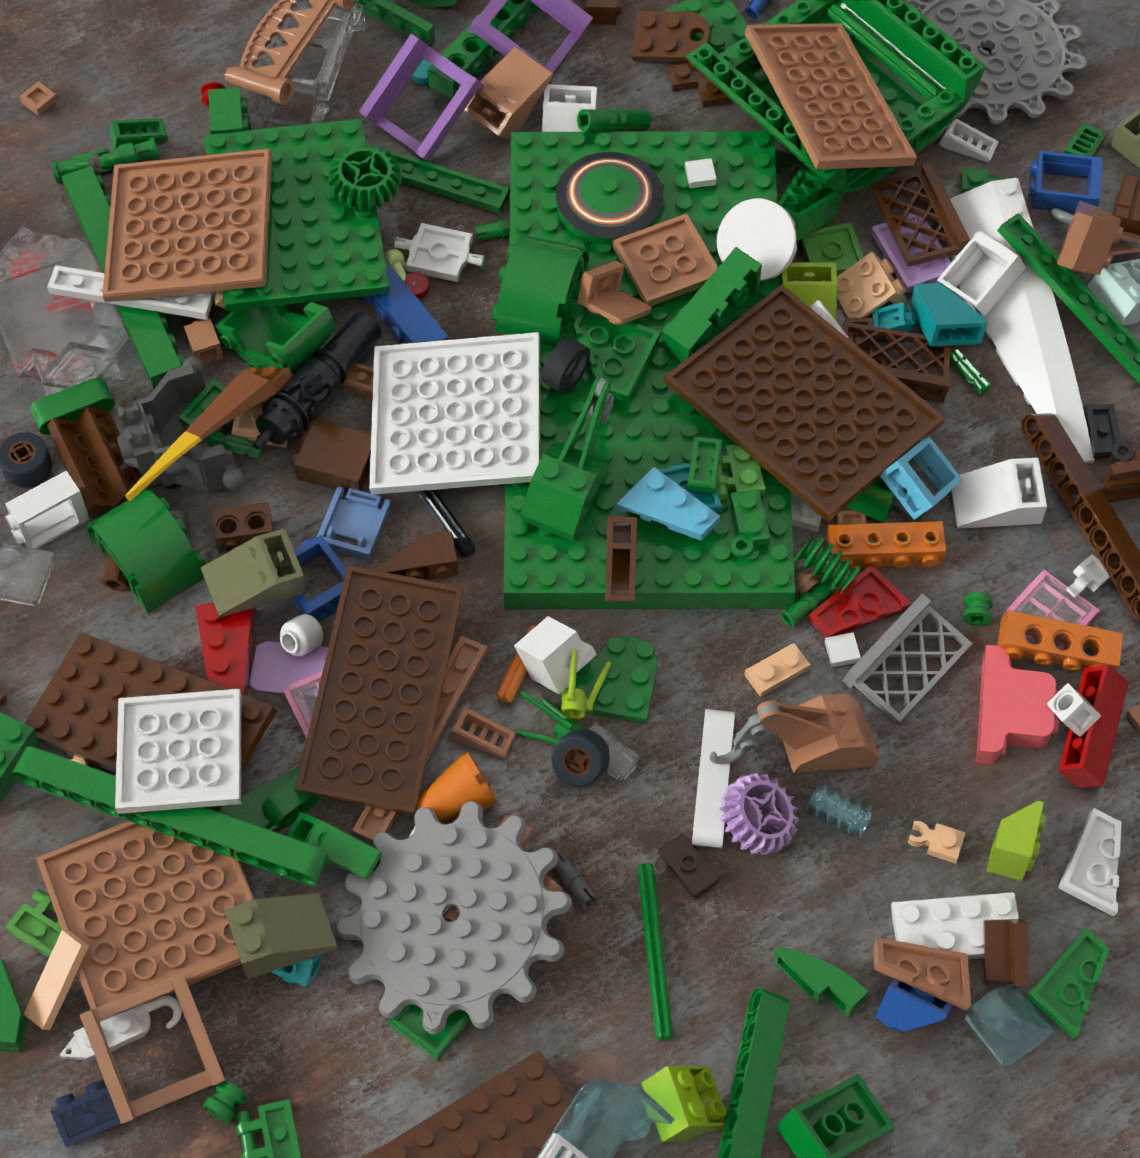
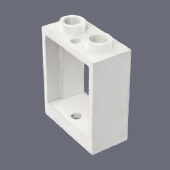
M978 230L937 281L985 318L1026 267L1019 255ZM985 254L1004 266V268L981 296L975 300L958 289L957 286Z
M67 471L5 503L9 515L5 516L12 529V535L18 545L24 544L29 552L40 548L90 520L81 492Z

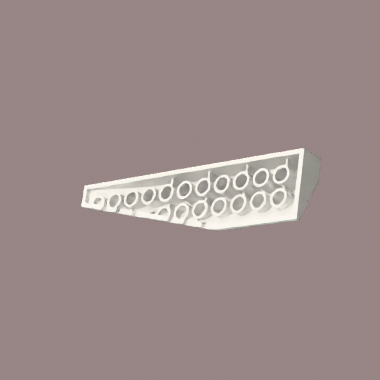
M1018 178L991 181L950 198L970 240L979 230L1019 255L997 231L1004 222L1017 213L1033 228ZM984 254L960 282L958 287L961 291L977 300L1002 271L1004 266ZM956 255L950 256L951 262L956 258ZM1019 255L1026 269L985 316L988 322L985 334L988 339L993 341L998 356L1015 384L1021 387L1024 392L1023 397L1028 405H1032L1036 414L1053 413L1060 421L1085 464L1094 463L1081 397L1052 289Z

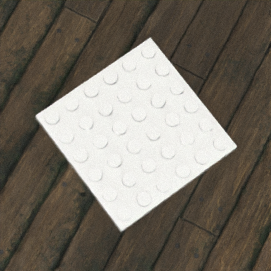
M539 332L375 346L369 486L371 494L531 482L532 476L540 462Z

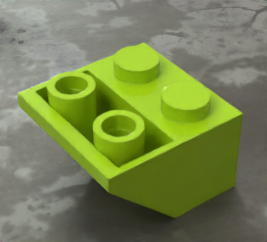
M791 262L781 273V284L809 307L817 300H820L836 320V263Z
M1036 801L1001 820L992 844L987 872L1021 881L1026 871L1032 872L1040 849V835L1043 832L1047 817L1046 814H1042L1044 802Z
M666 1066L641 1082L662 1143L685 1142L723 1129L726 1108L721 1101L715 1085V1078L709 1066Z

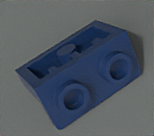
M103 1079L85 1087L86 1092L74 1097L73 1093L59 1097L55 1100L56 1105L51 1107V1114L65 1147L121 1123Z

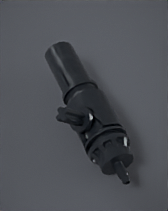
M362 312L355 313L322 349L316 350L311 357L306 358L292 372V377L276 395L268 398L263 403L262 413L255 421L260 434L253 443L254 448L260 449L268 441L276 445H282L289 438L298 436L340 390V384L344 383L348 378V372L382 335L380 326L371 316Z

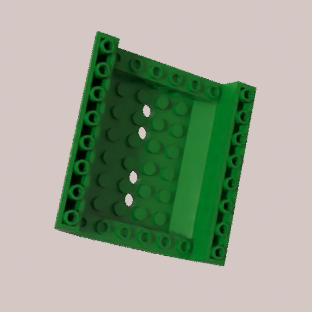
M798 0L763 24L835 23L829 18L827 11L833 4H838L937 87L940 93L928 101L848 34L915 154L943 135L945 129L956 119L972 97L986 68V65L907 0ZM746 36L721 54L705 42L686 55L687 60L693 67L833 190L842 193L855 192L861 189L866 191L871 187L872 183L880 181L898 168L891 166L816 169Z

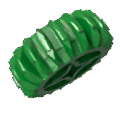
M360 144L357 149L348 147L347 153L340 151L338 158H333L332 166L329 169V186H331L334 197H338L341 204L347 202L349 209L353 206H358L360 211L363 207H368L372 211L375 205L382 208L384 202L391 203L392 197L397 196L401 185V169L396 158L392 157L390 151L383 152L381 146L376 149H372L371 144L367 148H362Z

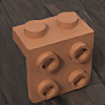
M613 261L584 272L580 280L581 288L577 303L587 307L589 312L608 318L613 324L624 325L650 314L652 308L650 305L619 290L625 265L618 261Z

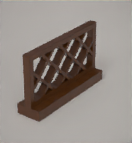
M932 162L921 164V171L871 184L870 189L908 267L952 255L957 257L970 241ZM916 181L920 186L917 192L905 187L906 184ZM890 189L895 191V194L890 198L882 195L880 191ZM903 194L913 199L910 204H906L897 200L899 195ZM917 200L929 204L927 211L914 207ZM892 207H896L905 212L902 217L891 214L890 210ZM912 213L923 218L917 224L906 220L908 215ZM927 219L938 223L939 227L937 230L924 226ZM902 226L915 230L911 237L899 232ZM919 232L932 237L928 244L916 239ZM936 239L947 242L949 247L941 249L933 245ZM911 246L924 250L923 254L911 257L909 249Z
M843 321L842 329L847 336L849 331L859 333L863 337L862 340L854 344L859 348L867 343L870 344L876 351L870 357L875 360L881 356L888 364V366L883 367L918 396L926 400L944 402L950 387L949 365L951 346H936L944 348L943 354L936 357L928 349L930 345L925 335ZM883 337L890 344L882 348L874 339ZM905 341L912 342L917 348L908 352L901 344ZM895 348L903 357L894 361L886 352ZM921 352L930 360L923 366L914 358V356ZM908 361L916 370H903L899 365ZM935 366L942 373V376L929 374L926 370Z

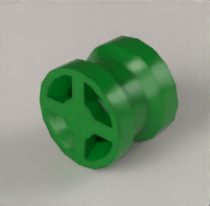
M982 592L967 594L964 598V605L967 607L963 613L964 622L972 626L989 625L992 622L990 609L993 607V597Z

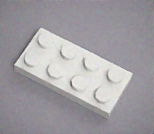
M1014 892L892 902L891 904L896 941L966 953L968 959L984 958V920L1019 919Z

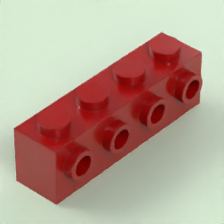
M1109 664L1084 668L1078 691L1096 709L1101 717L1081 737L1070 728L1068 730L1058 771L1078 788L1104 786L1129 683Z

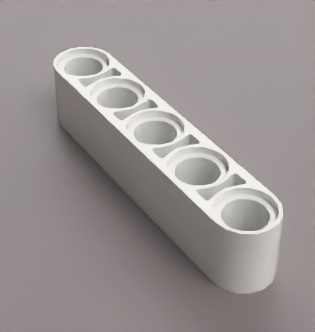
M705 710L692 845L722 848L724 822L720 821L725 813L719 807L724 802L721 797L727 792L730 763L715 764L711 762L709 756L711 752H716L717 756H721L732 751L735 712Z

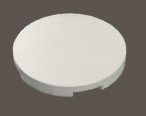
M750 199L737 204L726 214L718 230L717 249L721 261L723 262L733 249L738 247L762 264L760 281L777 277L790 265L796 253L795 222L788 211L782 206L766 199Z

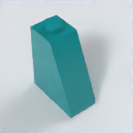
M941 283L915 284L909 306L914 312L916 320L930 347L982 343L988 323L983 316Z

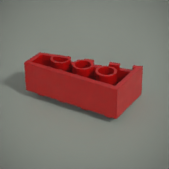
M213 602L195 606L207 680L228 689H240L241 694L248 696L249 676L252 666V646L255 635L254 626L257 615L256 607L219 618Z

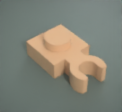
M914 821L912 829L919 831L922 836L915 837L910 835L908 843L914 847L929 846L928 855L956 864L966 832L936 823L935 829L931 830L925 823Z

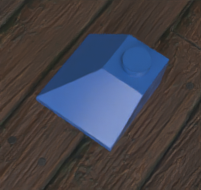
M893 979L875 1018L881 1020L890 1029H899L905 1032L945 1020L953 1005Z

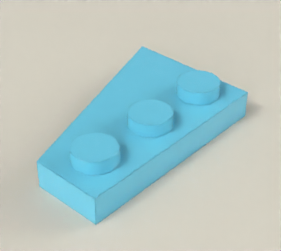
M655 467L616 504V510L623 513L629 511L640 515V519L651 522L653 520L667 525L670 530L700 541L720 522V515Z

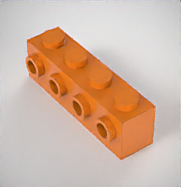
M943 521L828 525L826 545L830 543L834 545L831 554L839 550L843 552L840 559L841 562L847 558L852 560L849 569L857 565L861 568H867L871 564L876 569L880 567L904 569L909 566L933 568L944 563L946 544Z

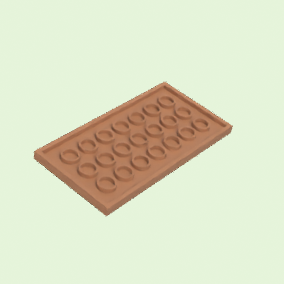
M841 23L747 25L745 35L816 169L914 166L917 159L916 154Z

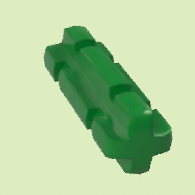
M960 349L952 351L950 353V363L953 367H958L956 370L970 385H974L973 389L979 395L988 392L991 383L986 377H981L982 373L968 358L965 359L966 355Z
M214 431L208 436V445L211 447L222 444L225 450L242 455L248 453V456L253 458H259L262 454L263 446L260 449L254 448V440L250 443L246 438L227 433L226 436H223V432Z

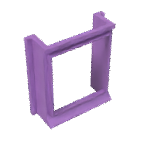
M491 0L482 13L477 15L471 23L468 32L478 35L504 56L514 47H517L553 73L582 35L593 17L571 0H530L571 31L546 65H543L490 24L508 0Z
M411 34L359 113L431 163L433 160L431 158L477 90L485 85ZM425 59L461 84V86L421 144L385 118V115L422 60Z

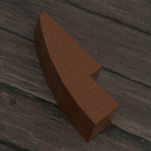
M608 516L605 601L635 602L637 517Z

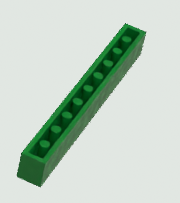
M92 166L61 177L66 194L100 271L104 273L111 197L109 193L104 195L102 191L106 188L101 175H95ZM116 305L154 390L169 370L182 367L184 358L182 354L176 355L174 349L178 347L173 334H167L165 330L168 328V324L163 312L158 314L157 311Z

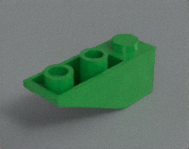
M302 812L299 813L286 835L287 837L322 849L329 856L326 863L366 880L382 855L381 851L320 819Z
M0 955V1052L22 1053L27 1022L5 962Z

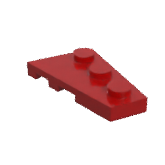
M871 564L857 575L842 593L841 588L810 613L808 621L825 637H832L905 611L912 603Z

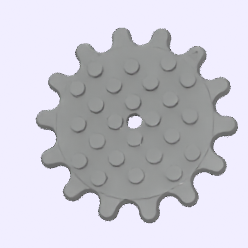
M907 0L986 65L975 92L956 118L961 117L966 110L971 108L985 111L989 121L995 125L1001 124L1007 118V110L1012 108L1021 109L1030 117L1038 118L1045 111V104L1041 99L1042 96L1051 95L1059 99H1067L1072 95L1074 87L1063 78L1062 74L1066 72L1078 73L1086 66V59L1082 55L1074 54L1066 48V45L1075 43L1080 38L1081 30L1074 25L1063 26L1054 22L1053 17L1060 8L1059 3L1055 0H1044L1040 3H1032L1028 0H933L927 3L920 0ZM987 47L989 50H991V54H989V51H985L982 48Z
M474 801L466 802L461 808L459 817L450 824L440 823L436 813L431 808L423 807L418 809L414 816L415 831L405 840L396 839L388 832L377 834L373 841V847L382 852L379 866L371 872L367 880L350 873L345 881L348 891L360 897L362 901L361 908L356 914L339 920L336 927L337 934L341 939L357 940L363 946L361 957L348 970V977L351 982L361 985L370 980H380L385 986V993L379 1003L380 1013L386 1018H394L406 1006L417 1005L423 1011V1027L430 1034L442 1032L446 1026L448 1016L456 1010L467 1012L475 1027L480 1029L489 1027L494 1021L493 1002L499 995L510 994L519 1002H530L534 999L537 992L535 984L529 977L530 966L537 960L558 961L564 954L562 942L551 937L547 932L548 921L556 915L568 912L572 906V900L568 893L564 891H549L544 886L546 873L558 863L556 851L550 847H545L535 852H526L521 847V838L526 831V822L522 817L517 815L510 816L499 827L490 829L483 824V809L481 805ZM456 906L460 909L458 919L453 922L446 921L444 914L450 908Z

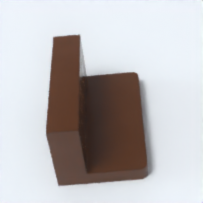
M1022 919L984 920V980L987 983L1011 982L1016 987L1028 986L1027 923Z

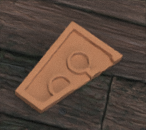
M876 938L873 945L874 970L968 1011L971 1005L968 955L966 953Z

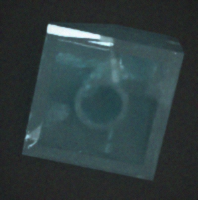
M1012 983L992 990L972 1004L965 1017V1020L1005 1069L1055 1033L1019 987Z

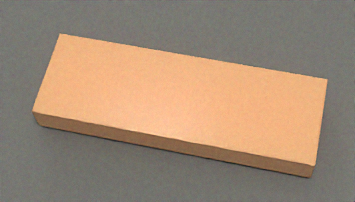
M61 931L24 1012V1015L42 1030H51L89 945L70 931Z

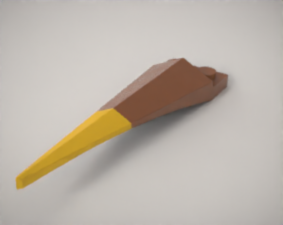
M251 367L247 370H242L125 495L128 501L133 500L164 470L204 438L248 409L276 395L292 377L289 368Z

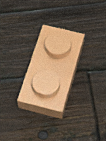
M792 643L746 669L745 677L758 695L763 697L809 671L810 664L795 643Z

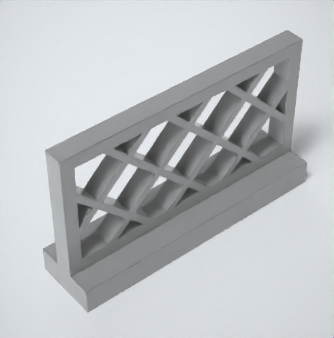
M924 594L917 598L848 671L843 679V682L848 687L852 688L855 686L896 724H899L973 644L929 606L931 600ZM926 616L937 624V632H923L922 621ZM906 638H918L919 652H905L904 640ZM924 638H938L939 652H925ZM944 638H953L962 647L957 652H945ZM899 646V652H893ZM888 657L900 658L901 671H886L885 660ZM905 658H920L921 671H907ZM926 658H940V671H927ZM879 666L881 667V671H875ZM869 677H882L883 691H873L864 682ZM887 677H902L903 691H888ZM907 677H922L923 689L921 691H909ZM889 697H904L905 708L900 714L890 706Z

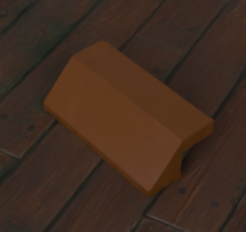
M86 407L75 421L52 418L47 427L72 480L81 492L86 510L89 512L107 513L127 501L128 499L125 495L141 479L137 468L124 463L117 441L120 433L109 410Z

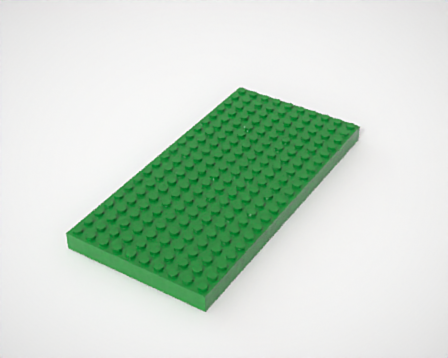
M767 131L511 132L509 246L510 244H515L518 238L525 234L587 249L590 261L586 272L613 261L622 262L615 252L613 244H598L578 237L564 225L558 215L556 208V187L558 181L571 164L585 156L600 152H619L636 157L649 165L660 179L663 189L662 211L655 225L687 213L718 267L722 264L717 249V234L726 214L737 204L750 199H766L777 203L774 137ZM711 158L716 175V185L690 189L685 162ZM624 268L619 290L643 302ZM781 274L773 279L760 281L759 297L734 321L781 285ZM578 280L566 309L567 325L561 341L567 337L577 341L573 332V325L583 308V305L577 303L581 288L580 281ZM699 289L651 306L650 314L632 321L660 331L661 337L629 401L626 402L614 397L609 419L604 426H600L594 456L608 461V469L574 542L521 521L520 514L530 482L505 484V610L788 609L794 604L796 592L791 491L761 465L760 469L765 485V495L761 496L771 539L770 544L753 546L752 553L745 558L734 556L730 550L732 539L739 536L730 501V493H734L735 490H729L728 498L720 500L722 512L717 513L720 515V522L701 541L670 530L667 525L653 520L648 522L640 519V515L629 511L623 513L616 510V504L653 467L662 469L690 463L694 436L722 439L721 456L726 455L725 449L727 445L735 444L664 383V376L680 365L682 361L663 348V329L668 322L674 320ZM541 342L540 460L555 440L566 444L595 381V377L588 364L580 380L566 393L562 394L544 383L542 380L543 368L556 346ZM590 413L574 447L583 451L593 417ZM729 468L722 469L724 476L731 477ZM608 516L637 517L635 602L605 601ZM739 543L736 546L739 550L747 548L744 543Z

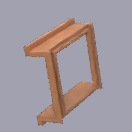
M183 972L79 1015L121 1124L206 1087L225 1081ZM175 990L205 1071L130 1102L99 1021Z

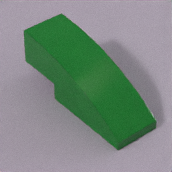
M780 946L775 949L773 962L816 1004L827 997L849 1018L866 1002L869 991L836 966L798 950Z

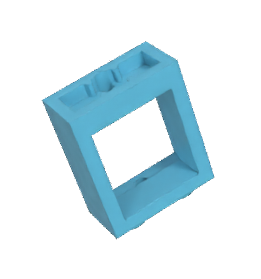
M930 436L919 442L895 461L880 476L913 520L936 505L963 480ZM910 459H915L938 489L936 493L932 495L908 463Z

